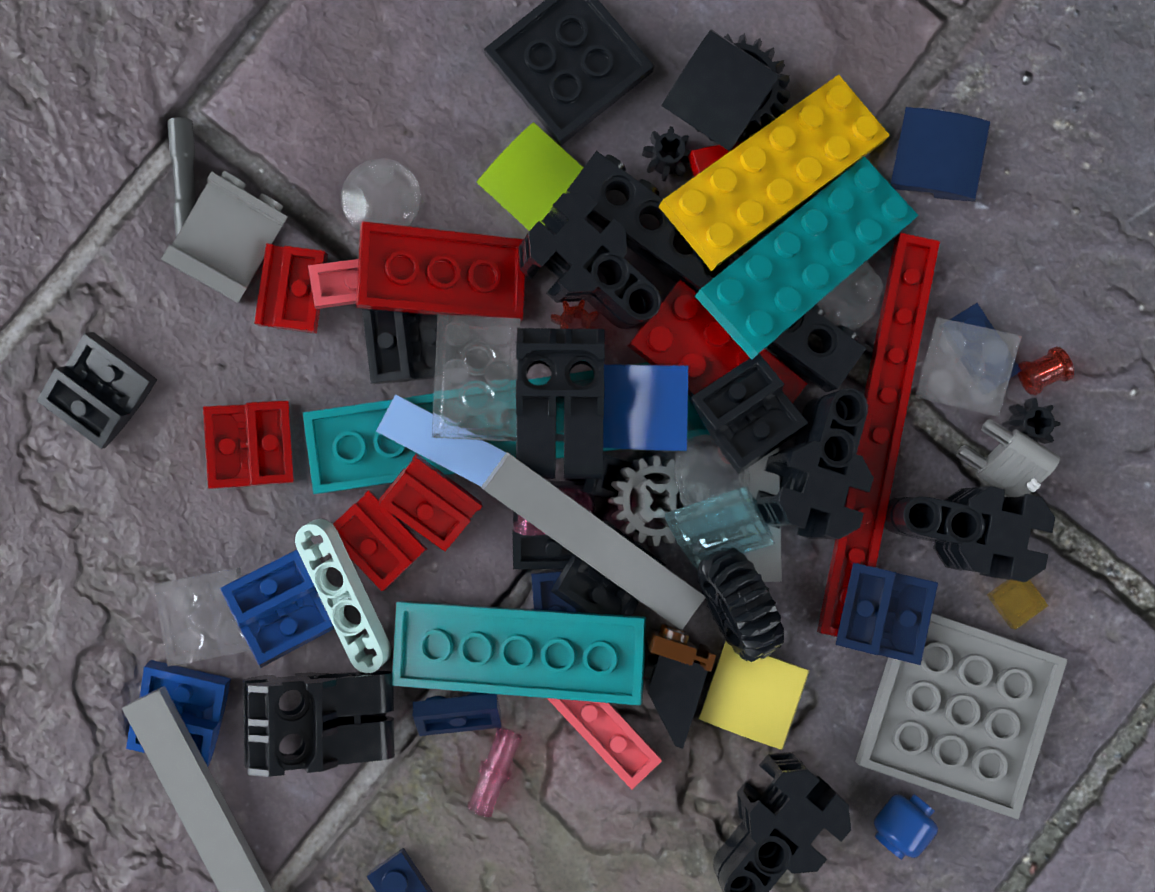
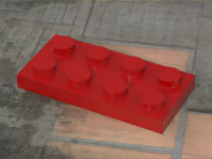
M362 221L359 239L356 308L520 322L523 320L525 274L520 270L518 247L523 239Z
M679 280L661 302L657 314L646 321L627 346L650 365H687L688 395L692 397L750 357L695 297L697 293L683 281ZM764 349L760 352V355L785 384L782 391L793 403L808 383Z

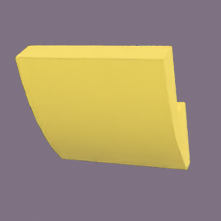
M725 641L699 719L740 736L783 750L810 670L773 656H768L762 660L759 658L753 662L745 661Z

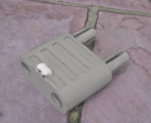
M988 419L983 424L981 430L1000 442V444L986 458L966 445L961 446L956 454L959 459L977 469V476L994 487L1006 489L1005 494L1010 497L1024 496V494L1034 493L1039 489L1041 483L1056 469L1060 461V456L1019 430L1015 429L1010 432L991 419Z

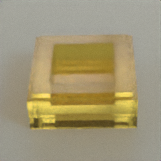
M1006 580L987 594V597L1008 626L1015 630L1049 606L1031 580L1027 582Z

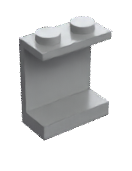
M211 171L207 178V185L174 242L167 247L161 260L238 303L264 259L266 243H273L288 216L281 213L283 206L274 199L264 194L256 198L244 191L243 189L246 184L225 171L219 176Z

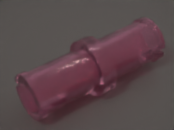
M503 727L497 728L496 736L487 759L481 761L478 772L480 777L467 804L470 811L477 807L474 812L475 814L491 817L503 784L508 783L512 774L509 768L518 745L522 741L520 734L513 736L515 733L513 730Z

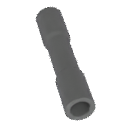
M182 117L171 118L167 121L169 151L173 164L175 203L173 209L175 238L197 202L194 175L195 146L193 121Z

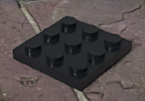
M545 0L484 48V53L488 60L560 146L649 76L654 69V65L599 0Z

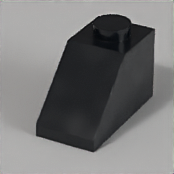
M657 654L655 656L648 655L644 663L643 679L647 680L645 684L646 690L674 745L683 749L708 671L704 670L696 660H694L691 666Z

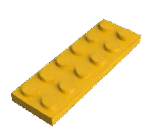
M838 74L662 200L659 208L709 269L713 271L881 145L890 134Z

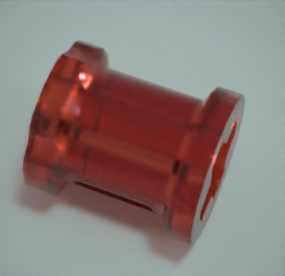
M1058 346L1049 349L1047 355L1032 362L1022 361L1018 363L1022 371L1017 373L1021 385L1030 395L1040 394L1043 387L1059 380L1066 382L1074 377V367L1066 351Z

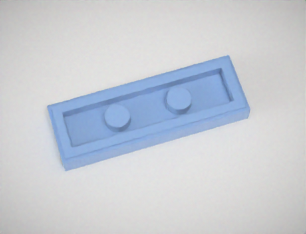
M398 395L394 396L376 432L481 487L506 454L501 449Z

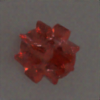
M581 300L578 306L572 307L566 301H563V313L561 316L551 314V322L560 325L559 329H569L567 323H572L574 318L581 319V326L583 328L578 329H598L591 326V323L596 321L599 313L598 311L588 313L585 310V300Z

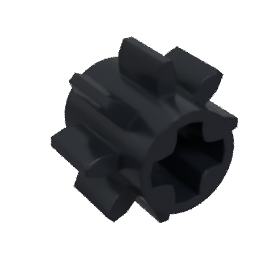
M672 126L669 127L667 133L661 136L656 131H653L650 140L654 146H645L642 152V156L651 158L647 172L651 173L655 170L662 174V181H666L668 175L674 172L682 177L686 171L682 162H689L688 155L691 152L685 150L689 136L680 137L674 133ZM663 150L665 153L673 151L675 153L674 159L670 155L663 158L660 155L661 151Z
M1030 398L1025 400L1024 407L1019 404L1011 405L1009 410L1013 415L1009 421L1003 422L1002 426L1008 427L1010 432L1017 429L1037 443L1039 441L1047 444L1054 441L1050 434L1054 427L1061 425V422L1055 421L1051 413L1054 408L1053 405L1038 407L1037 398ZM1027 419L1035 423V428L1027 425Z

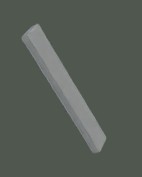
M506 452L481 487L681 631L706 598L508 452Z
M163 686L125 705L122 710L218 891L273 892L166 687Z

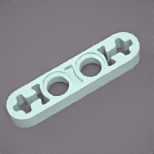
M313 520L298 530L295 537L297 550L350 662L360 672L373 673L390 658V642L338 531L327 520ZM321 535L323 542L321 544H314L311 537ZM331 554L332 557L321 563L319 558ZM328 567L336 568L341 572L344 579L342 587L330 584L326 576ZM345 605H352L359 610L361 614L360 624H353L346 619L344 614ZM362 630H367L368 633L365 636L362 634L360 637H356ZM364 648H374L377 655L375 657L372 654L366 655Z

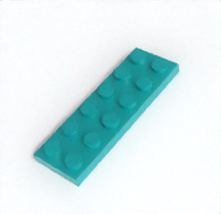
M864 156L703 286L695 297L744 352L753 359L919 215Z
M398 601L396 602L392 686L641 705L643 698L646 617Z

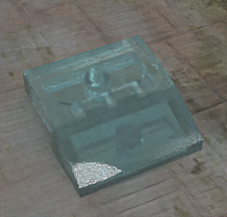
M746 486L665 513L666 522L676 541L697 569L700 561L708 558V555L718 550L734 547L743 554L775 544L771 529L761 517L757 501Z

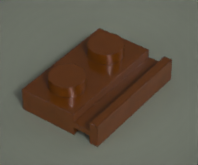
M661 624L660 630L649 628L645 644L651 653L691 666L694 660H696L704 670L711 672L716 658V654L706 645L700 644L699 649H697L688 640L689 635L685 634L684 630L681 631L676 627Z

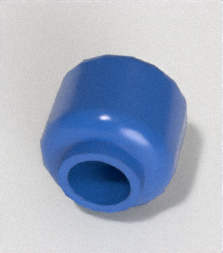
M894 794L874 818V826L878 831L875 834V838L901 860L905 855L910 858H917L938 833L937 824L930 818L935 810L916 794H913L910 799L901 794Z

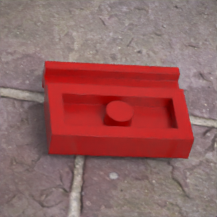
M266 243L254 324L261 327L267 326L317 334L320 309H315L308 265L327 263L328 254L322 250L292 246L282 247Z
M417 453L410 464L402 470L379 499L380 506L445 552L469 524L477 510L479 511L483 507L479 499Z
M368 490L359 501L354 503L333 523L350 559L381 591H385L427 550L396 516L379 505V498L371 490Z

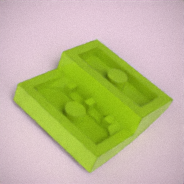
M533 122L495 159L476 183L530 231L538 221L541 222L558 198L567 192V189L584 167Z

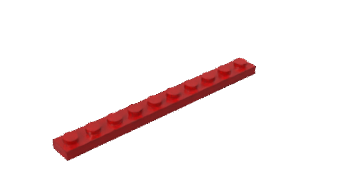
M899 233L895 238L864 393L868 403V413L856 453L863 456L874 478L870 492L849 487L844 507L862 512L864 515L860 528L841 539H835L817 632L836 637L838 635L853 563L876 568L940 244L938 240Z

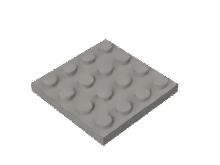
M932 613L921 665L888 657L855 762L859 766L1019 820L1068 659Z

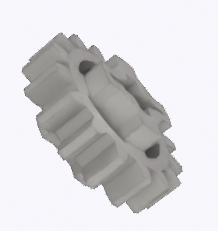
M659 456L649 457L647 463L643 458L633 460L635 470L629 467L622 468L620 472L624 481H613L611 484L614 489L619 491L618 497L608 498V503L618 505V511L614 512L611 518L612 520H623L624 524L621 526L620 531L623 534H629L634 531L633 540L636 543H643L646 537L649 546H659L661 539L665 543H674L675 536L673 532L686 535L688 530L684 525V521L696 520L697 518L694 513L689 511L690 505L700 504V499L690 497L689 493L697 487L696 482L685 483L684 478L687 476L688 470L683 468L674 471L675 460L673 459L665 460L662 465ZM650 473H655L663 476L664 478L662 480H658L654 484L650 479H646L644 476ZM630 494H632V508H630ZM650 494L658 495V497L655 499V503L658 506L657 508H650V505L653 502V499L650 496ZM654 518L664 526L650 529L643 525L649 523Z

